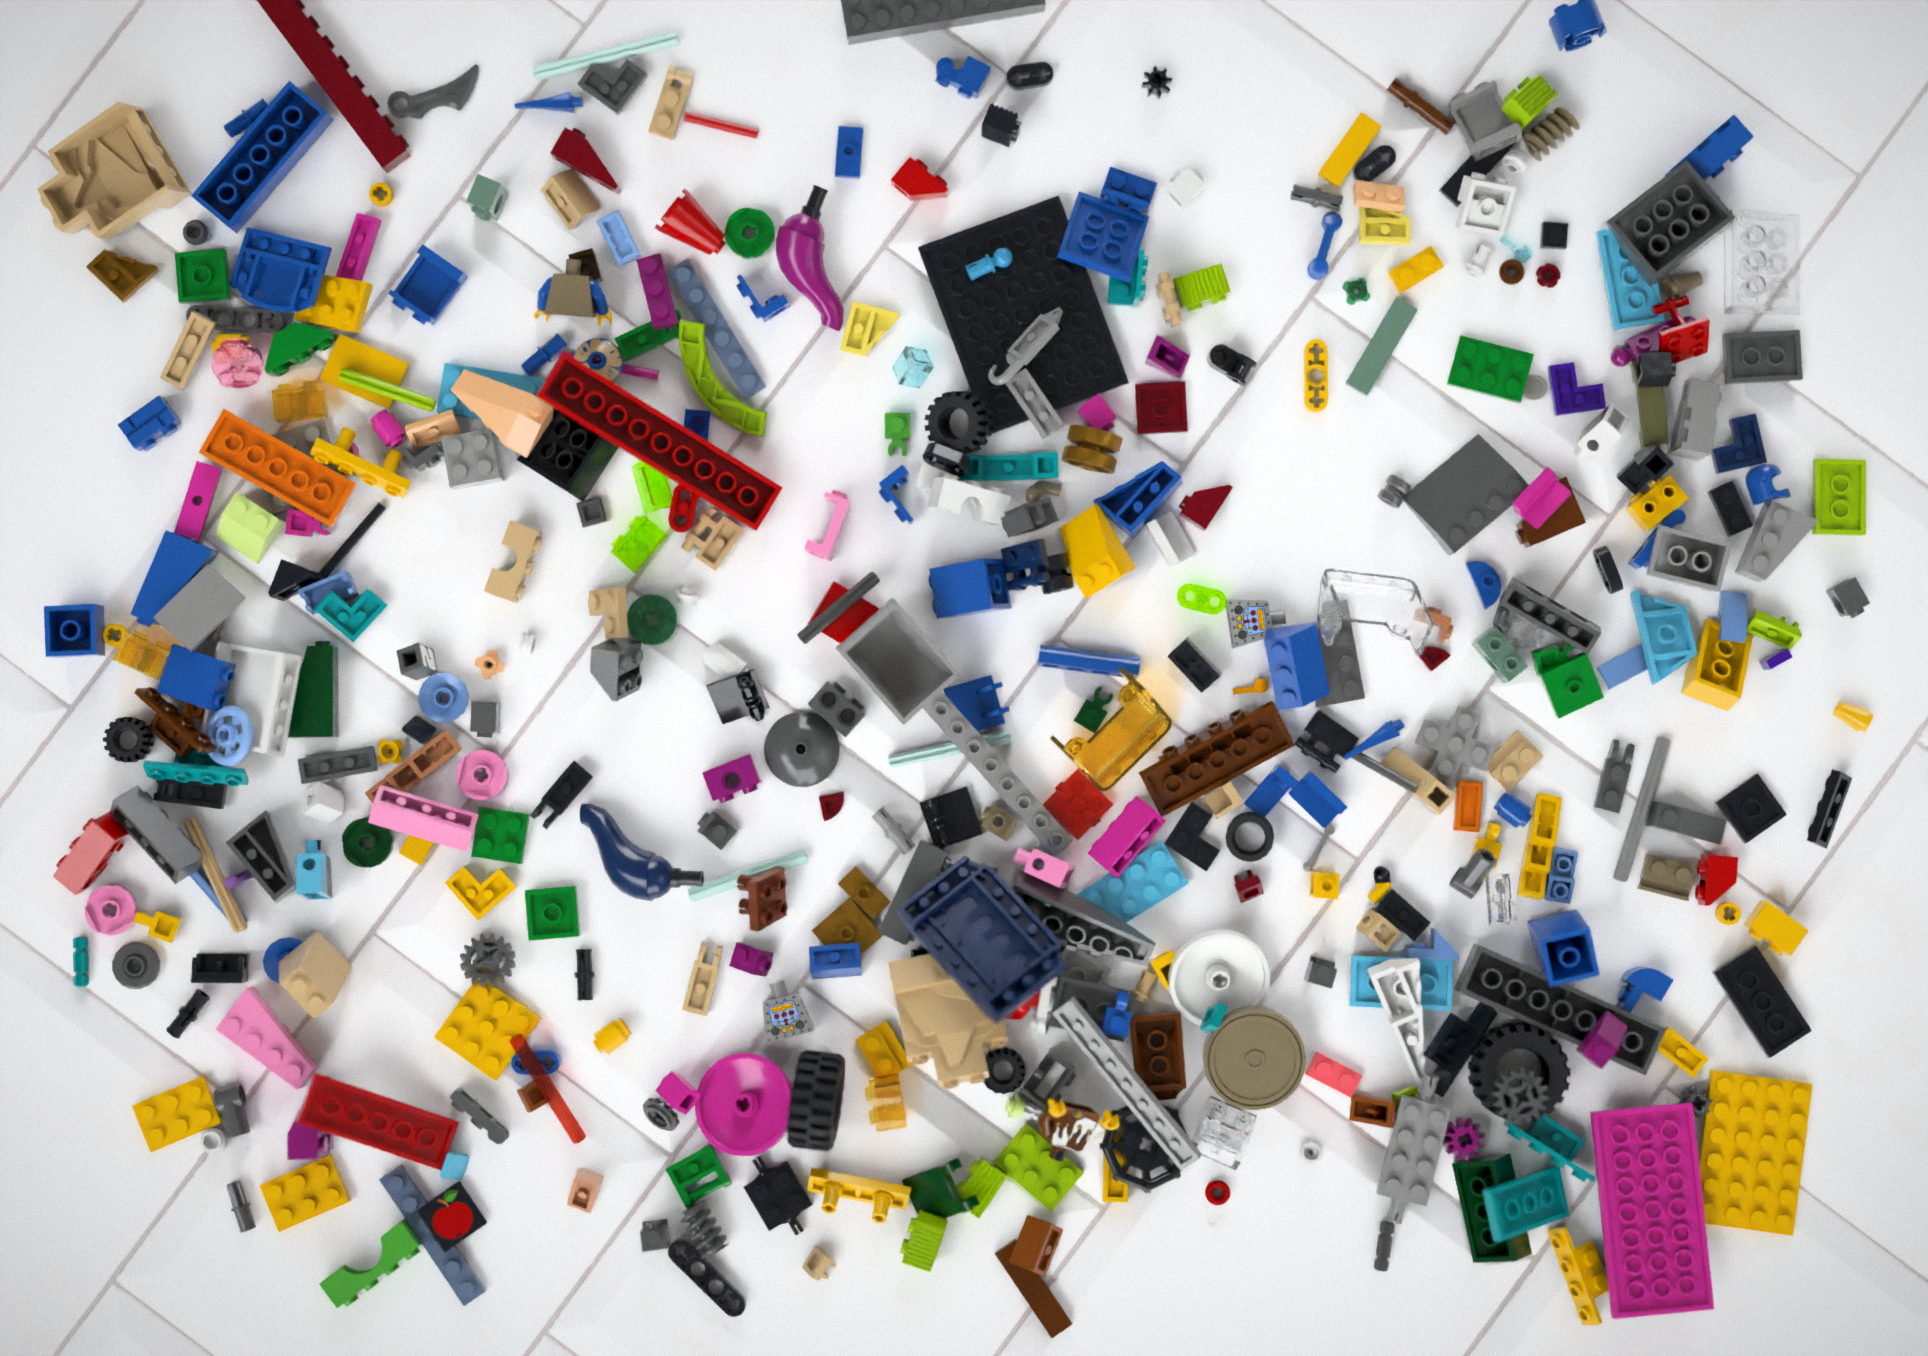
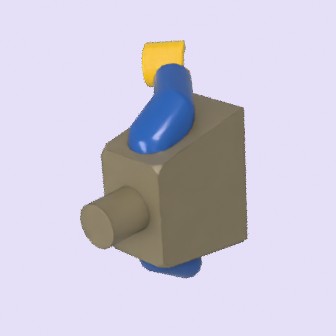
M566 259L565 274L554 273L552 277L547 278L537 294V310L534 318L538 319L540 313L545 315V322L549 320L551 314L593 318L596 317L597 312V324L601 326L602 318L608 319L609 325H611L613 314L608 309L606 297L598 282L593 280L592 276L580 275L581 260Z

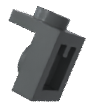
M715 811L711 814L706 812L697 823L700 826L697 832L706 837L720 850L727 845L738 831Z

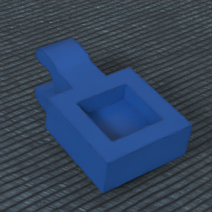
M1118 990L1115 1006H1106L1101 1028L1103 1033L1127 1037L1132 1011L1125 1010L1129 999L1128 992Z

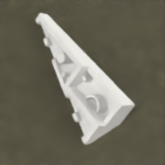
M1418 958L1389 959L1366 970L1417 1087L1420 1088L1425 1065L1423 1054V1013L1420 993V962Z

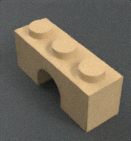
M509 521L501 544L515 551L516 563L513 568L507 571L492 568L484 592L514 603L517 602V599H522L526 589V585H523L526 575H531L535 562L532 561L535 551H540L543 544L542 532L514 521Z

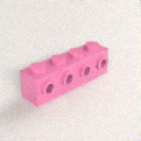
M380 785L373 802L368 823L467 852L479 814Z

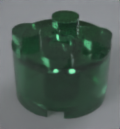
M654 594L644 595L635 600L627 612L630 634L637 641L645 645L661 646L667 644L678 633L680 619L677 608L662 596ZM657 614L656 620L659 622L658 625L652 624L649 627V616L654 617Z

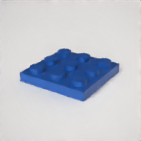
M1079 191L1057 257L1129 282L1150 216Z

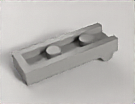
M1026 368L1005 383L1042 439L1064 426V423Z

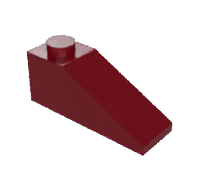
M564 127L550 152L553 159L619 195L621 192L619 186L588 140L585 139L587 135L576 128H573L571 131Z

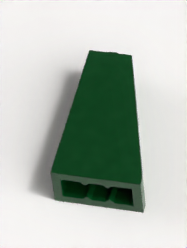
M315 641V646H307L299 672L288 738L338 737V647L331 646V641Z

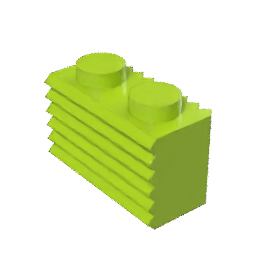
M1541 74L1535 75L1532 79L1527 76L1517 86L1519 91L1514 88L1505 96L1504 100L1506 103L1501 110L1514 123L1518 122L1521 129H1523L1558 96V92H1555V88H1551L1548 81H1544Z
M1222 263L1173 279L1174 290L1181 310L1188 309V312L1203 308L1202 304L1209 301L1212 302V305L1227 300L1226 296L1231 292Z
M981 1157L979 1161L974 1159L967 1170V1173L970 1174L965 1183L960 1181L956 1186L962 1200L976 1195L980 1204L968 1212L979 1219L1008 1176L1006 1172L984 1157Z
M919 1210L917 1218L911 1217L907 1232L911 1233L909 1240L903 1239L899 1253L904 1254L901 1263L930 1273L945 1234L948 1220L932 1213L928 1214L922 1210Z

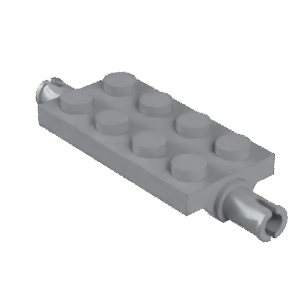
M1423 1073L1420 1091L1415 1097L1400 1095L1394 1118V1126L1391 1130L1376 1189L1378 1195L1392 1199L1388 1216L1386 1217V1220L1392 1223L1395 1220L1396 1224H1402L1406 1203L1411 1202L1427 1206L1452 1110L1450 1106L1435 1102L1434 1094L1439 1077L1433 1074L1429 1076V1073Z

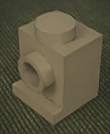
M994 804L991 808L986 806L979 818L983 821L980 825L981 827L1006 842L1019 822V819ZM995 817L1002 818L1003 824L997 827L993 824Z

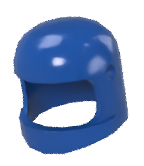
M1762 464L1752 468L1746 474L1745 483L1753 506L1778 498L1791 497L1789 488L1776 490L1772 484L1773 477L1782 473L1778 466Z

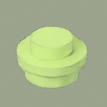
M1017 1093L1012 1097H1008L1005 1104L1008 1118L1021 1117L1025 1107V1098H1021L1020 1094Z

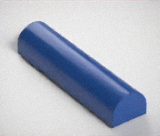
M1040 644L1037 665L1039 667L1136 679L1139 675L1141 658Z

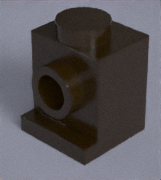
M593 248L568 255L569 259L581 260V268L587 265L590 266L589 272H581L580 275L592 276L593 280L598 283L603 282L597 256Z

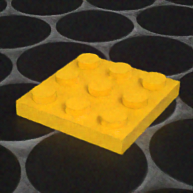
M478 982L475 986L471 984L434 1038L491 1079L497 1081L541 1018L499 987L495 986V988H492L491 984L487 983L485 989H483L481 982Z

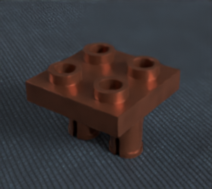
M776 866L757 877L741 874L738 877L737 883L743 884L737 886L738 890L748 891V899L742 898L739 902L738 907L745 908L739 909V913L749 915L750 930L759 932L787 916L786 878L783 867Z

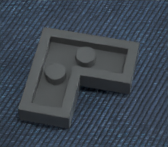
M626 59L613 78L591 64L577 85L619 116L646 80L648 74L628 59Z

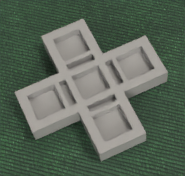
M1458 705L1448 728L1424 719L1415 743L1438 752L1429 772L1436 779L1452 785L1462 762L1484 772L1486 771L1495 747L1472 738L1481 714Z

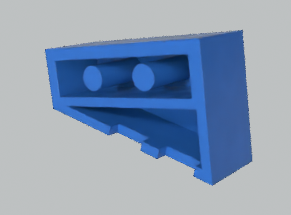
M1733 114L1666 173L1665 176L1687 160L1703 180H1706L1709 176L1714 179L1725 169L1722 165L1728 159L1731 162L1737 159L1743 153L1741 148L1754 136Z
M1161 461L1138 474L1127 483L1117 486L1106 495L1096 498L1093 502L1099 505L1103 514L1133 539L1183 484L1182 477L1164 461Z

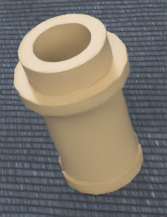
M1142 969L1134 990L1131 989V991L1135 992L1134 999L1145 1003L1146 999L1150 998L1148 994L1157 975Z

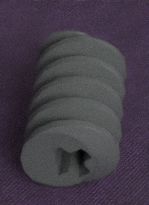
M704 1199L684 1210L682 1213L685 1216L680 1221L681 1224L690 1223L685 1230L686 1232L695 1231L691 1241L700 1240L696 1249L705 1248L706 1251L702 1254V1259L716 1254L729 1245V1243L723 1245L727 1239L726 1235L718 1236L722 1227H713L717 1221L716 1217L707 1218L712 1210L710 1208L702 1209L706 1204Z

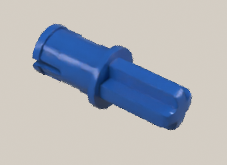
M261 98L260 101L244 111L242 109L241 114L223 126L224 130L231 138L235 137L251 126L268 104Z
M556 333L541 348L537 347L538 350L521 364L522 369L529 376H532L548 361L551 363L550 359L567 346V343Z

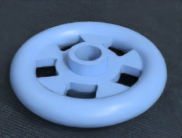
M237 706L222 707L209 719L205 734L211 738V742L217 747L215 752H207L210 758L219 765L232 766L243 760L249 752L253 740V727L249 716ZM227 716H231L232 723H226ZM239 724H241L243 733L241 734L238 728ZM239 743L240 746L235 752L233 748ZM221 746L226 748L224 755L219 752Z

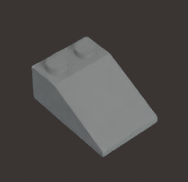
M1658 525L1646 575L1709 592H1720L1732 542Z

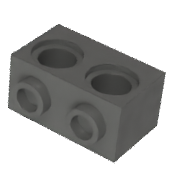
M827 681L807 704L846 738L866 716L862 712L865 707L855 698L849 701L843 695L846 690L836 681L832 685ZM827 692H832L836 696L835 704L830 707L825 706L822 702V697ZM852 709L855 713L853 722L844 723L841 720L842 711Z

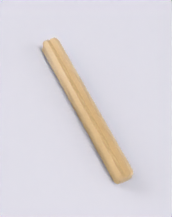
M191 818L185 821L183 824L192 845L198 846L202 852L203 859L201 864L233 932L240 933L247 929L246 921L231 890L227 889L224 883L225 877L198 820Z

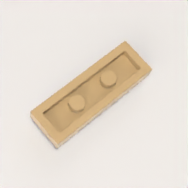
M192 311L159 378L181 390L185 389L217 322L196 311Z

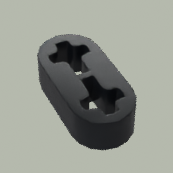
M1046 62L1016 65L1008 70L1006 82L1011 89L1018 91L1045 87L1052 82L1054 71L1052 66ZM1039 69H1044L1045 73H1049V75H1046L1045 80H1041L1040 76L1032 77V75L1038 74ZM1016 72H1019L1020 76H1028V78H1022L1020 84H1016L1015 80H1011Z
M1381 145L1354 167V180L1374 181L1393 165L1396 160L1395 150L1388 145ZM1379 152L1390 155L1388 163L1385 160L1379 164L1376 163L1381 156ZM1371 165L1373 169L1368 174L1369 178L1366 176L1361 178L1359 176L1361 172L1360 167L1365 170Z
M929 443L922 455L923 460L930 466L956 476H965L972 464L967 455L938 443Z
M1602 546L1593 550L1595 563L1608 593L1614 594L1623 590L1620 574L1608 547Z

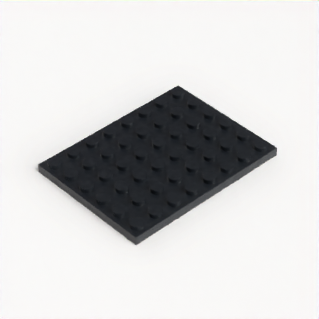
M1059 195L918 247L920 257L972 394L981 396L980 400L988 403L986 409L992 410L993 415L989 416L990 420H994V426L989 428V430L993 431L992 434L1030 420L1005 384L994 385L989 381V370L993 365H996L995 377L1002 375L1010 366L1006 360L1007 350L1040 314L1045 315L1058 307L1063 311L1058 324L1060 329L1036 356L1017 373L1026 368L1055 411L1092 398L1098 393L1100 395L1129 384L1086 267L1057 257L1068 224V218ZM998 248H1007L1011 251L1013 259L1009 266L1003 268L996 266L994 267L995 273L989 272L971 281L965 268L966 265L984 258L985 254H988L990 258L993 257L994 252Z

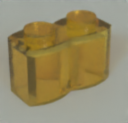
M318 381L303 382V386L293 387V384H280L278 389L271 390L274 420L278 423L328 417L326 389L322 384H318Z
M134 630L133 633L125 632L113 660L160 680L172 646L160 640H157L155 644L147 640L149 637L147 634Z
M899 1073L869 1078V1086H865L867 1102L872 1101L873 1109L869 1110L870 1124H876L877 1132L907 1127Z

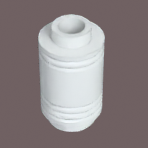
M713 643L702 658L706 661L705 665L711 667V669L724 678L748 671V663L721 644Z

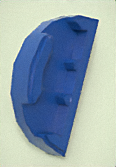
M1479 561L1465 563L1484 609L1489 608L1495 604L1500 596L1501 581L1499 575L1487 563Z

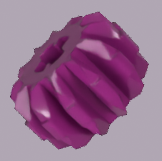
M1457 1117L1456 1126L1453 1122L1449 1121L1448 1126L1451 1130H1446L1445 1135L1448 1138H1445L1443 1141V1145H1449L1445 1152L1447 1154L1454 1152L1456 1160H1459L1462 1154L1466 1161L1470 1160L1469 1152L1477 1157L1479 1153L1475 1148L1477 1146L1484 1148V1144L1478 1141L1485 1137L1483 1132H1478L1481 1128L1480 1124L1472 1125L1473 1121L1469 1117L1465 1122H1463L1461 1117ZM1459 1135H1460V1136H1464V1135L1467 1136V1137H1468L1467 1142H1466V1141H1462V1143H1461V1142L1458 1140Z

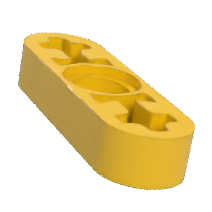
M1313 339L1304 348V406L1311 413H1319L1328 404V348L1322 340ZM1314 345H1317V348L1322 350V353H1319L1317 357V363L1323 362V366L1320 364L1308 365V362H1314V354L1309 353V350ZM1317 369L1321 371L1323 375L1321 382L1313 383L1310 381L1309 372L1311 370ZM1309 387H1323V391L1318 390V399L1323 401V403L1318 405V408L1314 407V403L1309 402L1314 397V390L1309 391Z

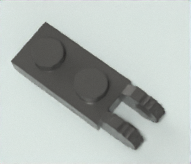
M1615 739L1612 740L1608 756L1604 760L1593 807L1620 813L1635 745L1628 743L1624 751L1623 761H1616L1615 758L1620 745L1619 740Z
M461 1087L457 1088L450 1095L449 1098L452 1100V1106L459 1112L463 1113L465 1111L471 1116L470 1121L480 1130L484 1128L487 1131L488 1139L499 1145L507 1140L509 1137L507 1128L505 1129L504 1125Z

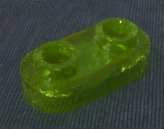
M1185 584L1179 588L1176 594L1178 604L1184 609L1216 615L1221 613L1226 607V596L1217 589L1195 584ZM1190 591L1194 594L1192 601H1188L1185 598L1186 592ZM1216 597L1219 601V604L1217 606H1212L1210 604V598Z

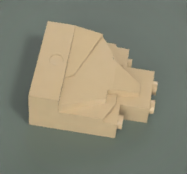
M121 102L115 103L48 150L52 158L51 163L53 167L60 173L37 188L41 196V203L50 211L53 223L59 231L75 234L88 225L91 233L97 238L112 239L158 208L170 209L192 194L143 107Z
M930 954L888 962L908 1063L913 1062L914 1065L927 1063L928 1059L933 1058L939 1087H944V1089L957 1088L959 1083L964 1082L978 1084L984 1082V1078H989L984 1048L999 1049L1005 1043H1009L1004 1019L998 1024L988 1019Z

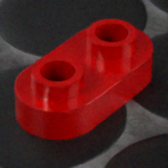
M677 485L673 491L668 522L675 532L685 533L693 526L698 496L680 485ZM687 491L691 494L689 500H683L681 494ZM679 516L686 518L684 525L677 524L676 520Z

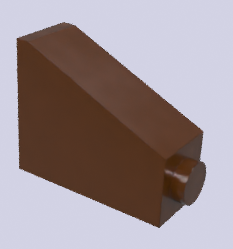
M1563 477L1558 481L1571 491L1570 497L1539 529H1535L1523 518L1516 524L1517 530L1515 534L1517 540L1521 545L1524 544L1525 548L1586 523L1567 477Z

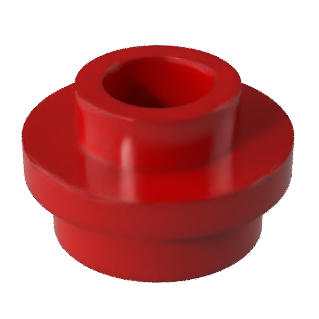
M1212 1180L1205 1188L1206 1199L1213 1205L1225 1204L1230 1198L1229 1186L1222 1180ZM1215 1188L1222 1189V1194L1218 1197L1213 1195Z

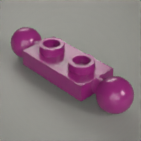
M1692 316L1683 317L1685 323L1697 320ZM1672 319L1626 339L1625 345L1627 349L1617 347L1611 352L1610 360L1612 364L1617 367H1624L1630 362L1632 357L1637 362L1640 353L1659 350L1660 332L1675 327Z

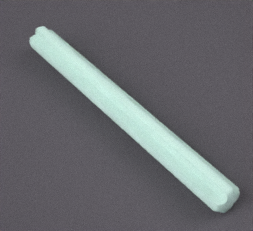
M671 31L532 67L534 78L539 81L586 69L591 64L598 66L677 46L679 40L677 33Z

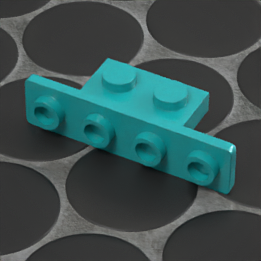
M194 749L191 750L186 758H180L176 754L174 763L144 761L143 763L147 777L154 780L173 779L179 782L198 781L204 784L223 783L230 786L248 785L249 783L245 769L219 765L210 758L207 752L200 753Z
M1544 1114L1542 1115L1543 1119L1533 1122L1527 1133L1505 1120L1503 1125L1509 1128L1506 1133L1519 1141L1524 1137L1530 1141L1528 1147L1539 1154H1542L1543 1151L1552 1155L1550 1161L1561 1168L1565 1164L1574 1169L1571 1174L1581 1181L1585 1182L1587 1178L1593 1182L1595 1181L1596 1177L1572 1163L1585 1140Z

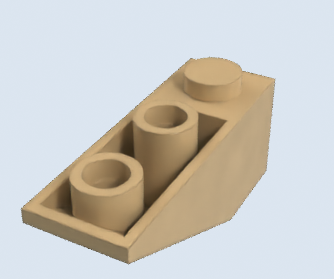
M1395 746L1380 762L1418 784V789L1414 794L1410 791L1408 792L1435 815H1441L1456 797L1444 784Z

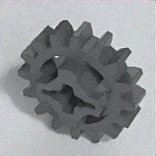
M483 933L480 934L479 941L471 938L472 945H464L466 953L460 954V959L463 961L460 963L462 971H465V979L471 978V983L474 986L481 982L483 989H485L487 983H490L492 988H495V982L498 980L504 984V976H512L509 968L516 967L515 961L512 960L516 958L515 952L510 951L512 949L511 943L504 944L503 936L496 940L494 933H491L489 938H485ZM476 953V959L471 964L472 957ZM504 961L503 966L500 968V963Z
M1519 1067L1517 1073H1515L1512 1068H1509L1508 1076L1500 1073L1499 1076L1502 1081L1500 1083L1493 1082L1498 1088L1497 1091H1491V1095L1497 1097V1100H1494L1492 1105L1500 1106L1497 1113L1500 1116L1506 1113L1505 1120L1508 1122L1514 1117L1516 1124H1521L1522 1118L1527 1123H1531L1530 1116L1533 1115L1539 1118L1540 1115L1537 1111L1539 1109L1546 1110V1107L1542 1105V1101L1549 1100V1097L1543 1095L1542 1092L1548 1088L1545 1085H1539L1542 1081L1540 1076L1533 1078L1534 1071L1529 1070L1525 1074L1524 1068ZM1519 1079L1517 1084L1508 1085L1511 1081ZM1533 1086L1536 1092V1099L1533 1098L1531 1092ZM1519 1092L1525 1095L1523 1100L1515 1097V1093ZM1503 1093H1505V1094L1507 1095V1098H1508L1507 1106H1508V1107H1506V1105H1505V1103H1504ZM1531 1106L1527 1111L1518 1113L1522 1108Z

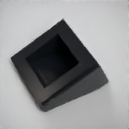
M416 715L402 727V731L420 744H427L435 733L436 727Z

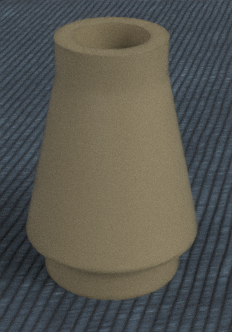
M1698 271L1669 275L1663 281L1665 295L1668 298L1674 299L1685 295L1703 284L1702 275Z

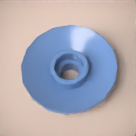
M437 673L423 682L419 690L418 702L422 712L429 719L448 723L458 719L465 712L469 702V693L465 683L459 677L450 673ZM444 693H447L450 697L446 703L441 700V696Z

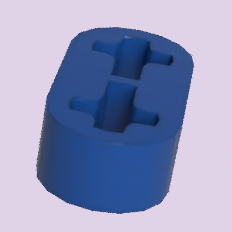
M525 1050L513 1056L511 1065L516 1073L522 1075L552 1074L560 1067L561 1059L558 1053L552 1050ZM547 1055H550L551 1060H555V1064L550 1069H547V1065L538 1064V1060H545ZM522 1056H525V1060H534V1064L527 1065L524 1070L521 1065H517V1061Z

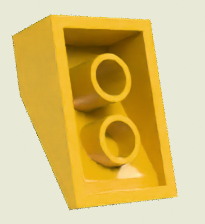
M1097 503L1060 527L1073 578L1086 599L1136 569L1135 564Z
M1706 618L1695 644L1698 654L1688 663L1681 694L1728 711L1741 699L1753 636L1747 634L1746 642L1744 643L1718 640L1720 623Z

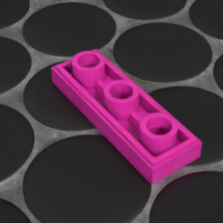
M196 461L174 533L195 540H201L223 471L222 468ZM201 497L202 503L197 505L196 501Z

